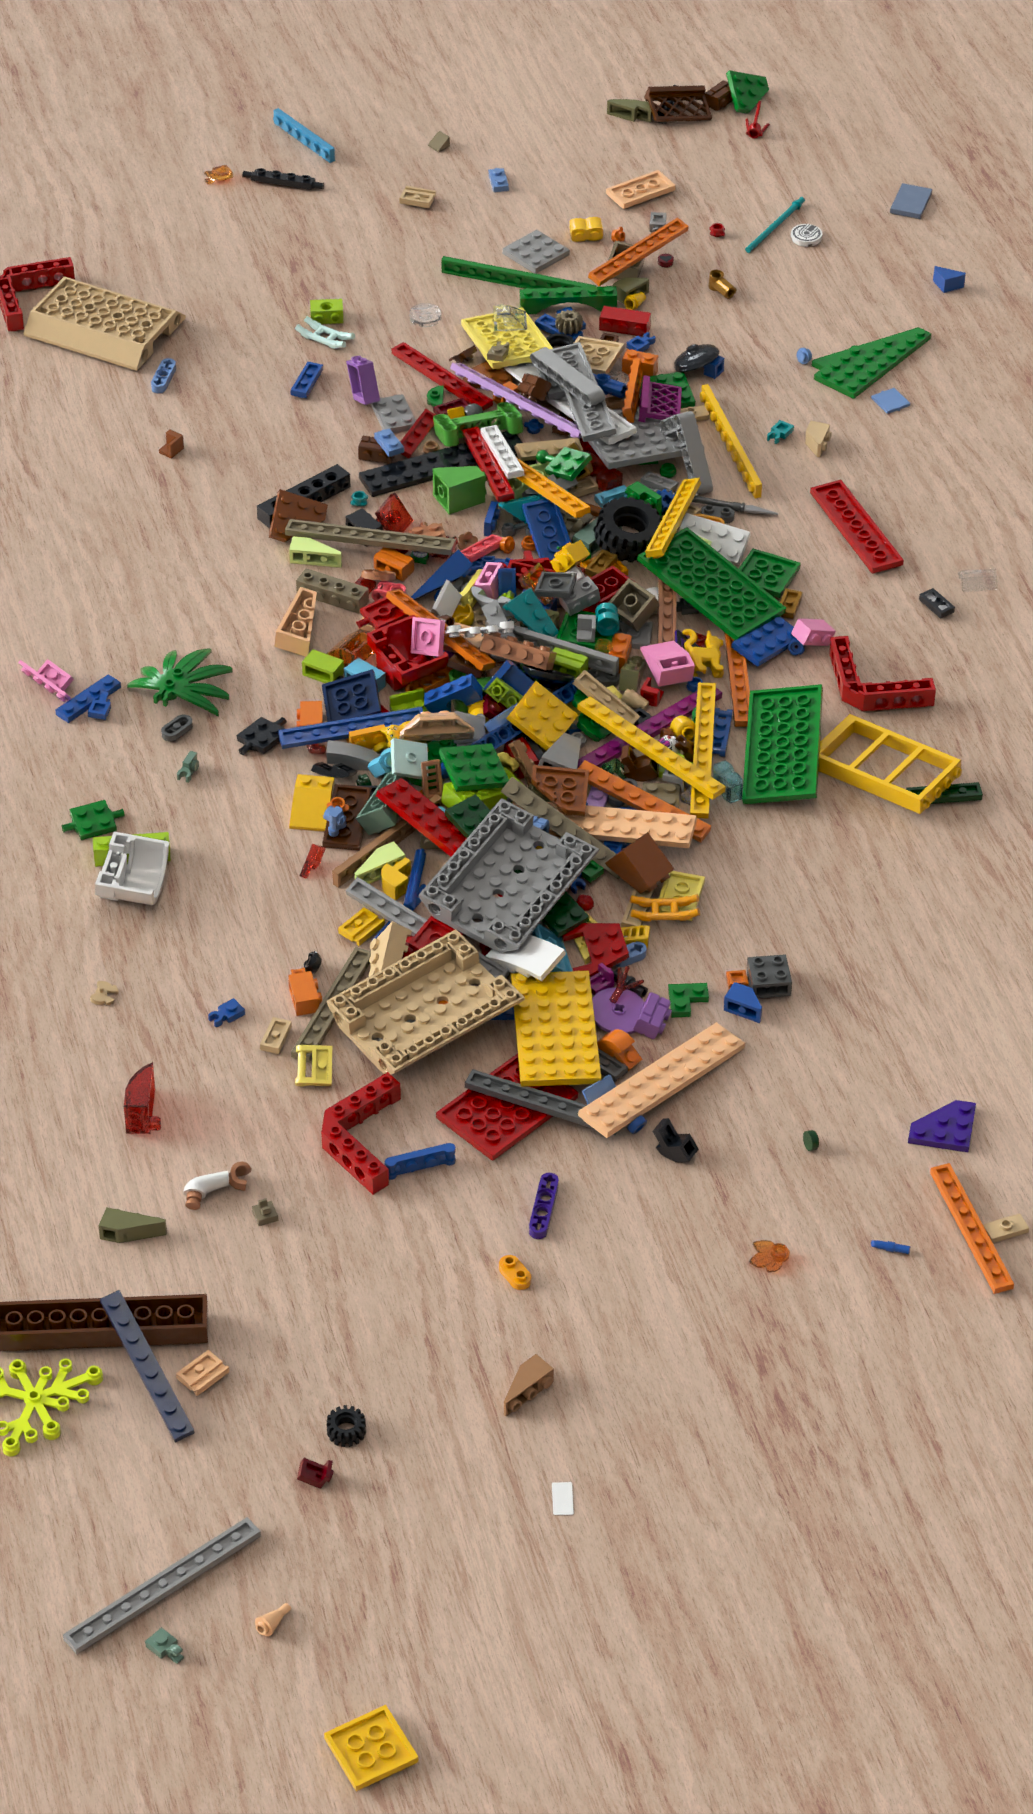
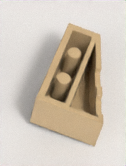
M392 921L377 938L372 940L370 944L371 957L369 962L371 964L369 977L402 959L403 952L406 953L408 950V946L405 943L407 937L411 936L412 930Z

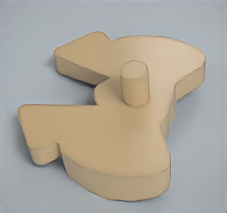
M98 981L97 990L90 996V1001L96 1005H110L114 1003V999L107 996V992L118 994L116 985L112 986L106 981Z

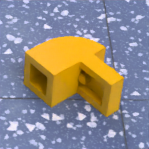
M405 857L401 861L396 862L394 866L386 863L381 870L382 890L394 900L406 894L409 882L408 876L411 873V860Z

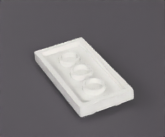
M689 513L685 514L680 527L682 529L688 527L696 535L712 541L711 547L732 564L736 565L740 564L751 536L749 531Z

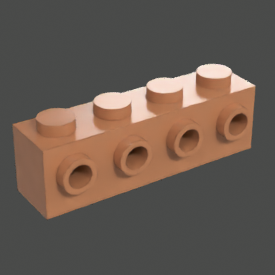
M499 632L484 633L480 651L543 670H553L557 653L550 651V647L542 645L536 647L533 642L525 640L524 642L517 641L518 638L508 635L506 638L501 636Z

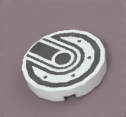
M800 224L791 230V238L799 246L806 247L811 244L815 246L822 240V231L815 225Z

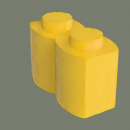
M589 217L587 219L574 218L569 220L572 241L582 242L587 239L591 241L603 239L601 218Z

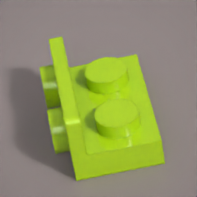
M421 688L390 696V711L422 707L423 712L428 711L424 706V689Z

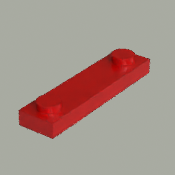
M425 408L400 441L404 446V453H401L403 456L409 459L434 427L433 417L436 414Z

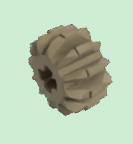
M567 309V311H561V313L557 314L555 326L560 333L564 332V334L572 335V333L577 334L582 329L583 318L579 312Z

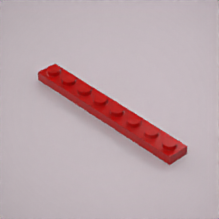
M405 342L391 348L394 356L438 385L444 386L446 390L458 398H464L468 404H478L482 407L483 411L493 406L491 398Z
M479 427L463 429L462 436L479 468L485 473L486 481L497 501L507 502L515 499L514 491L481 435Z

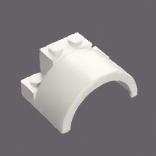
M113 832L102 871L99 872L95 883V895L109 900L118 901L120 899L154 905L158 900L164 881L169 842Z

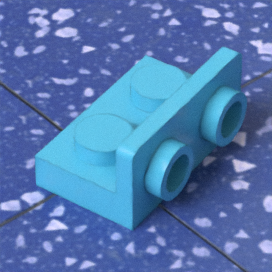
M622 485L595 494L594 500L603 508V505L615 498L617 500L620 497L627 498V494H625L627 487Z

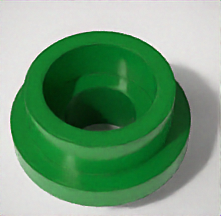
M665 463L660 468V475L663 477L672 478L677 474L675 466L671 463Z

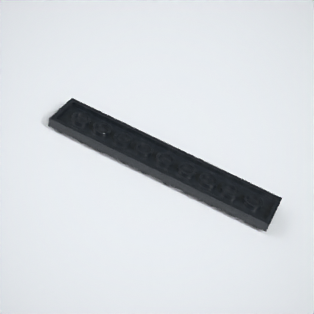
M508 431L502 432L510 448L518 443H523L517 434H510ZM461 443L456 446L359 472V479L371 497H376L432 481L433 468L478 466L467 443Z

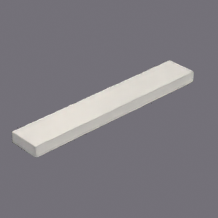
M493 425L480 428L481 435L506 477L511 479L524 476L522 466L498 426Z

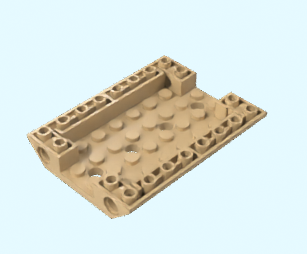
M63 277L31 310L24 330V336L137 371L153 354L154 340L161 333L171 335L186 319V315L176 310Z
M455 929L328 999L327 1005L339 1028L383 1074L387 1072L395 1074L525 1000V997L502 974L495 978L479 962V952ZM472 984H479V986H477V987H476V986H470V985H472ZM441 1000H445L448 1002L445 1005L438 1004V1002ZM407 1020H415V1022H413V1023H411V1022H406V1021H407ZM375 1038H382L381 1041H377V1040H374V1039H375Z

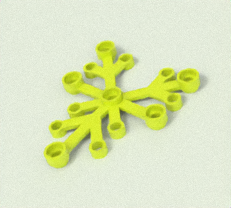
M65 1358L59 1362L60 1370L51 1387L44 1389L47 1382L53 1376L52 1369L44 1366L39 1370L40 1378L34 1388L27 1376L26 1364L20 1359H15L9 1365V1372L12 1378L19 1379L25 1390L22 1391L8 1386L4 1379V1371L0 1368V1398L9 1396L24 1400L26 1404L20 1418L9 1423L0 1421V1428L5 1427V1429H0V1436H5L10 1431H13L11 1436L7 1437L2 1443L4 1454L12 1457L20 1452L19 1439L23 1432L26 1442L34 1443L38 1440L37 1430L31 1428L28 1422L34 1409L44 1424V1437L48 1440L59 1438L61 1435L60 1425L51 1419L44 1405L64 1412L70 1407L69 1399L77 1400L82 1404L87 1403L90 1399L87 1389H79L78 1391L70 1389L86 1382L90 1385H99L103 1381L102 1369L95 1365L90 1366L86 1373L64 1381L67 1374L72 1370L71 1360ZM53 1395L61 1396L58 1399L50 1398Z

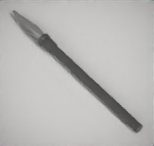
M648 487L654 492H657L658 490L662 491V489ZM694 496L692 500L695 503L729 507L735 511L740 510L741 513L745 511L753 514L778 515L776 512L754 505H746L745 503L728 502L701 496Z

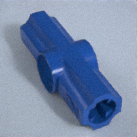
M594 374L598 386L605 395L609 394L619 398L625 397V392L628 390L625 383L610 379L608 374Z

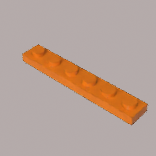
M635 358L633 365L630 366L631 374H629V382H627L628 390L625 392L626 399H624V407H622L623 417H626L629 423H634L644 373L640 358Z

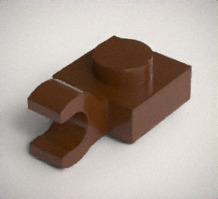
M474 345L451 357L449 361L455 360L456 363H462L464 359L466 362L473 358L472 354L478 350Z

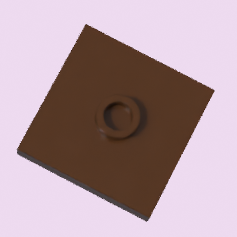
M457 652L448 660L447 667L466 674L472 673L476 678H481L486 673V671L476 669L471 662L466 661Z

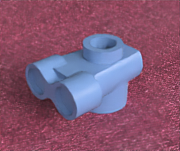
M329 806L325 810L323 818L329 821V835L336 837L339 834V830L346 827V816L343 815L341 807Z

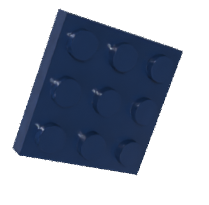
M373 669L322 684L327 722L382 713L376 676Z

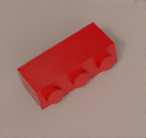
M603 306L599 317V330L643 337L646 332H649L651 327V313Z

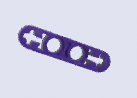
M551 1172L544 1173L540 1178L529 1223V1234L534 1239H543L548 1233L559 1187L558 1176ZM548 1182H551L550 1188H547ZM547 1195L550 1196L551 1199L544 1201L541 1199V1197ZM545 1211L548 1214L545 1216H539L537 1212ZM538 1223L541 1224L540 1230H537Z

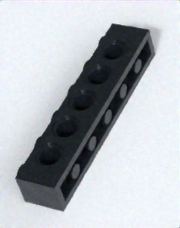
M336 464L286 491L323 502L351 487L350 473ZM277 495L257 505V519L268 528L271 527Z

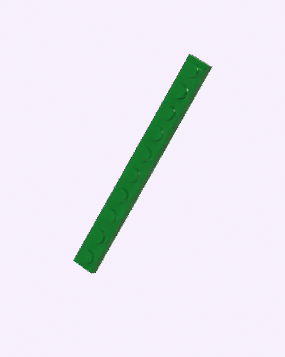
M443 256L441 259L442 273L523 289L596 287V285L446 256Z

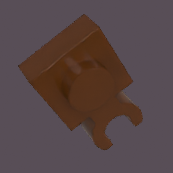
M679 735L675 739L678 742L674 746L684 752L683 756L686 760L693 762L694 743L691 740L687 742L683 735Z

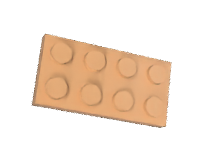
M657 170L607 188L606 194L620 207L625 209L675 191L676 185Z

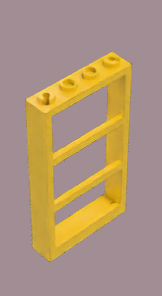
M849 714L820 741L819 772L918 814L929 808L931 803L939 798L941 793L946 788H949L951 783L956 778H959L962 773L960 759L852 714ZM854 732L874 740L850 765L828 757ZM882 744L909 755L884 780L857 769ZM916 759L944 770L919 795L891 784Z

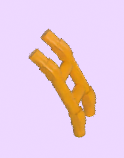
M695 894L679 898L650 899L632 895L630 903L641 907L651 906L652 913L632 909L630 916L646 922L651 920H690L693 917L700 916L699 908L679 912L678 906L684 907L698 902L699 896ZM659 906H671V912L659 913Z

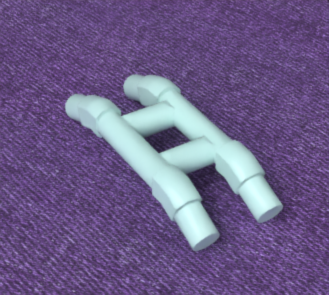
M306 316L304 321L312 329L316 330L314 333L299 324L295 327V330L304 338L322 343L333 349L346 347L345 341H334L336 338L340 340L355 339L354 333L339 332L321 325L309 316ZM324 332L326 334H329L330 336L328 338H324L320 335Z

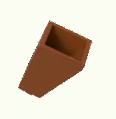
M648 832L605 862L607 867L640 894L646 890L648 892L658 887L657 882L663 883L671 877L669 873L674 870V867Z

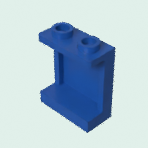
M506 660L483 689L486 690L495 678L498 677L524 696L535 681L512 661Z

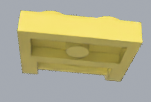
M297 1045L298 1076L295 1079V1085L300 1087L331 1086L332 1046ZM307 1053H312L311 1077H305Z

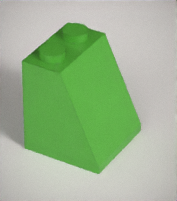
M478 466L433 468V496L449 515L485 503V495L487 494L485 488L486 475Z

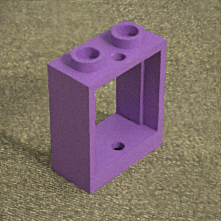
M361 356L351 357V360L346 361L353 399L364 405L380 401L373 362Z

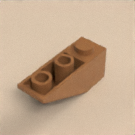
M537 1354L520 1365L504 1400L505 1416L516 1412L521 1405L528 1400L534 1399L539 1392L549 1388L554 1382V1368Z

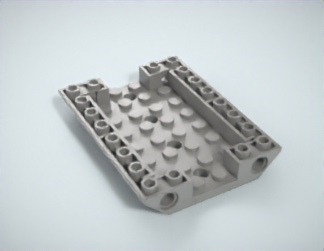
M501 798L421 891L419 898L435 919L499 953L517 950L599 852V849L568 832L559 839L533 825V814ZM535 846H541V847H543V849H539V850H538V849H535L534 847H535ZM521 870L523 873H515L514 871ZM500 894L503 897L496 898L493 895ZM478 918L481 919L482 922H474L473 919Z

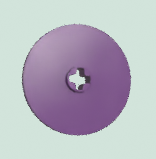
M607 988L594 995L592 998L595 1024L606 1032L615 1029L623 1030L628 1034L636 1032L633 1028L645 1003L640 996L624 988Z

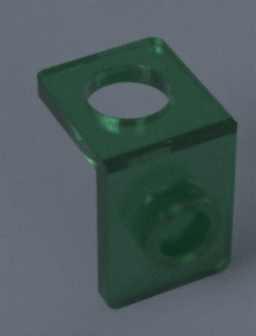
M617 758L600 766L601 769L611 774L616 773L621 779L627 778L620 770L621 767L624 771V765Z

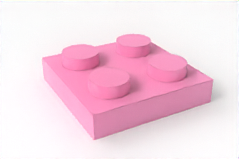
M413 617L410 653L442 656L445 620Z

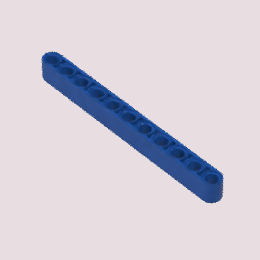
M573 680L556 689L552 694L567 704L574 699V694L578 688L572 684ZM507 721L470 745L492 743L494 749H497L522 733V731L510 721ZM441 762L442 779L449 778L448 772L443 762Z

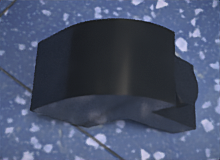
M663 1118L652 1131L659 1142L656 1146L658 1152L674 1162H689L699 1150L691 1134H678L669 1118Z

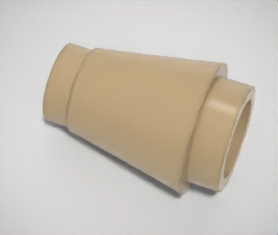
M626 689L621 698L626 705L635 709L641 707L643 710H646L649 705V701L633 689Z

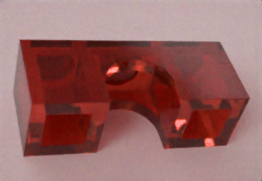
M588 450L585 451L591 454L592 460L590 462L593 467V472L587 476H596L598 490L603 492L622 486L623 473L615 468L608 469L599 457Z

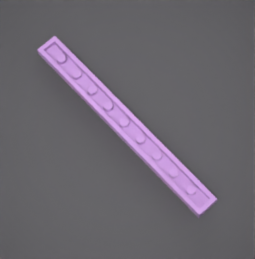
M462 363L451 364L450 369L455 371L457 376L468 378L470 383L481 385L480 388L486 391L491 390L493 395L500 398L504 397L506 402L519 405V409L532 412V416L545 419V423L558 426V430L571 433L570 436L580 439L582 437L578 426L573 422Z

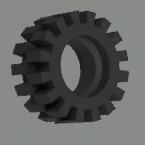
M343 1405L344 1409H341L340 1406L336 1407V1412L332 1410L330 1412L331 1415L328 1414L326 1420L329 1440L331 1442L334 1441V1444L337 1446L341 1443V1447H345V1444H349V1447H352L353 1442L356 1445L359 1444V1439L363 1440L364 1435H366L365 1415L361 1413L360 1409L355 1411L354 1406H351L350 1409H347V1405ZM343 1423L354 1425L353 1428L347 1430L341 1429L338 1426Z

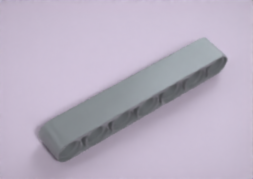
M543 347L530 354V359L536 368L588 407H592L605 400V394L597 384L547 347Z

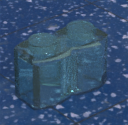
M725 760L713 764V778L726 786L722 797L729 803L741 800L743 790L742 777L734 772L733 766Z

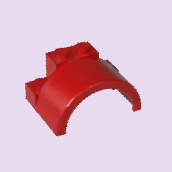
M415 615L367 633V644L376 654L377 668L385 672L386 682L394 691L406 687L412 681L440 671L448 664V654L445 651L442 656L437 658L424 655L427 662L420 665L418 663L413 664V662L409 663L408 669L407 660H411L419 655L410 653L413 617H416Z

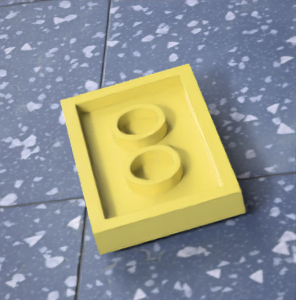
M672 871L669 873L671 877L664 881L659 898H679L698 894L700 898L705 877ZM698 902L684 907L678 906V911L696 909ZM659 906V913L671 912V906Z

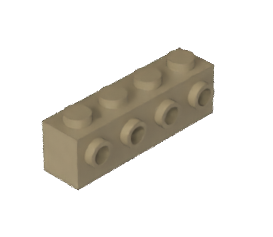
M307 568L296 580L297 592L300 587L316 591L317 601L360 614V608L366 606L369 602V588Z

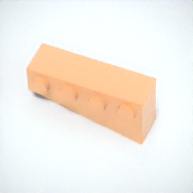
M303 587L299 588L276 630L274 647L305 657L308 655L316 604V591Z

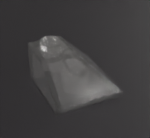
M504 304L493 306L494 331L527 330L526 311Z

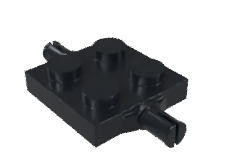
M263 717L257 719L236 735L237 741L244 744L239 749V753L245 755L250 750L258 751L262 754L268 752L280 742L278 730L285 729L282 726L287 723L286 719L281 717L276 722H271Z

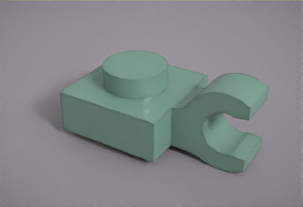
M190 751L182 762L183 767L177 772V780L185 776L186 782L189 783L194 771L198 770L197 752Z
M162 1627L145 1641L146 1647L161 1659L167 1655L176 1664L184 1659V1656L180 1654L183 1649L178 1645L177 1639Z

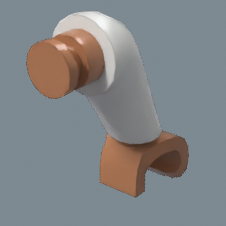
M242 1161L235 1163L231 1167L230 1173L223 1171L195 1177L184 1188L183 1193L187 1199L185 1206L192 1210L200 1209V1202L206 1197V1194L229 1186V1184L234 1189L245 1191L247 1180H241L238 1176L247 1175L251 1172L252 1168L248 1163Z

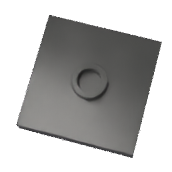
M542 572L534 591L537 597L570 598L577 580V573Z

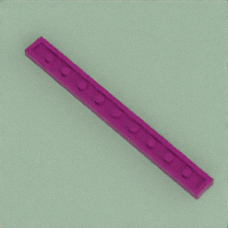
M717 688L715 702L722 698V692ZM697 691L636 727L654 738L660 734L662 728L670 727L671 722L677 716L684 715L690 717L693 709L697 706ZM619 737L614 738L578 759L577 769L584 760L600 768L619 758L622 755V747L628 745V743Z

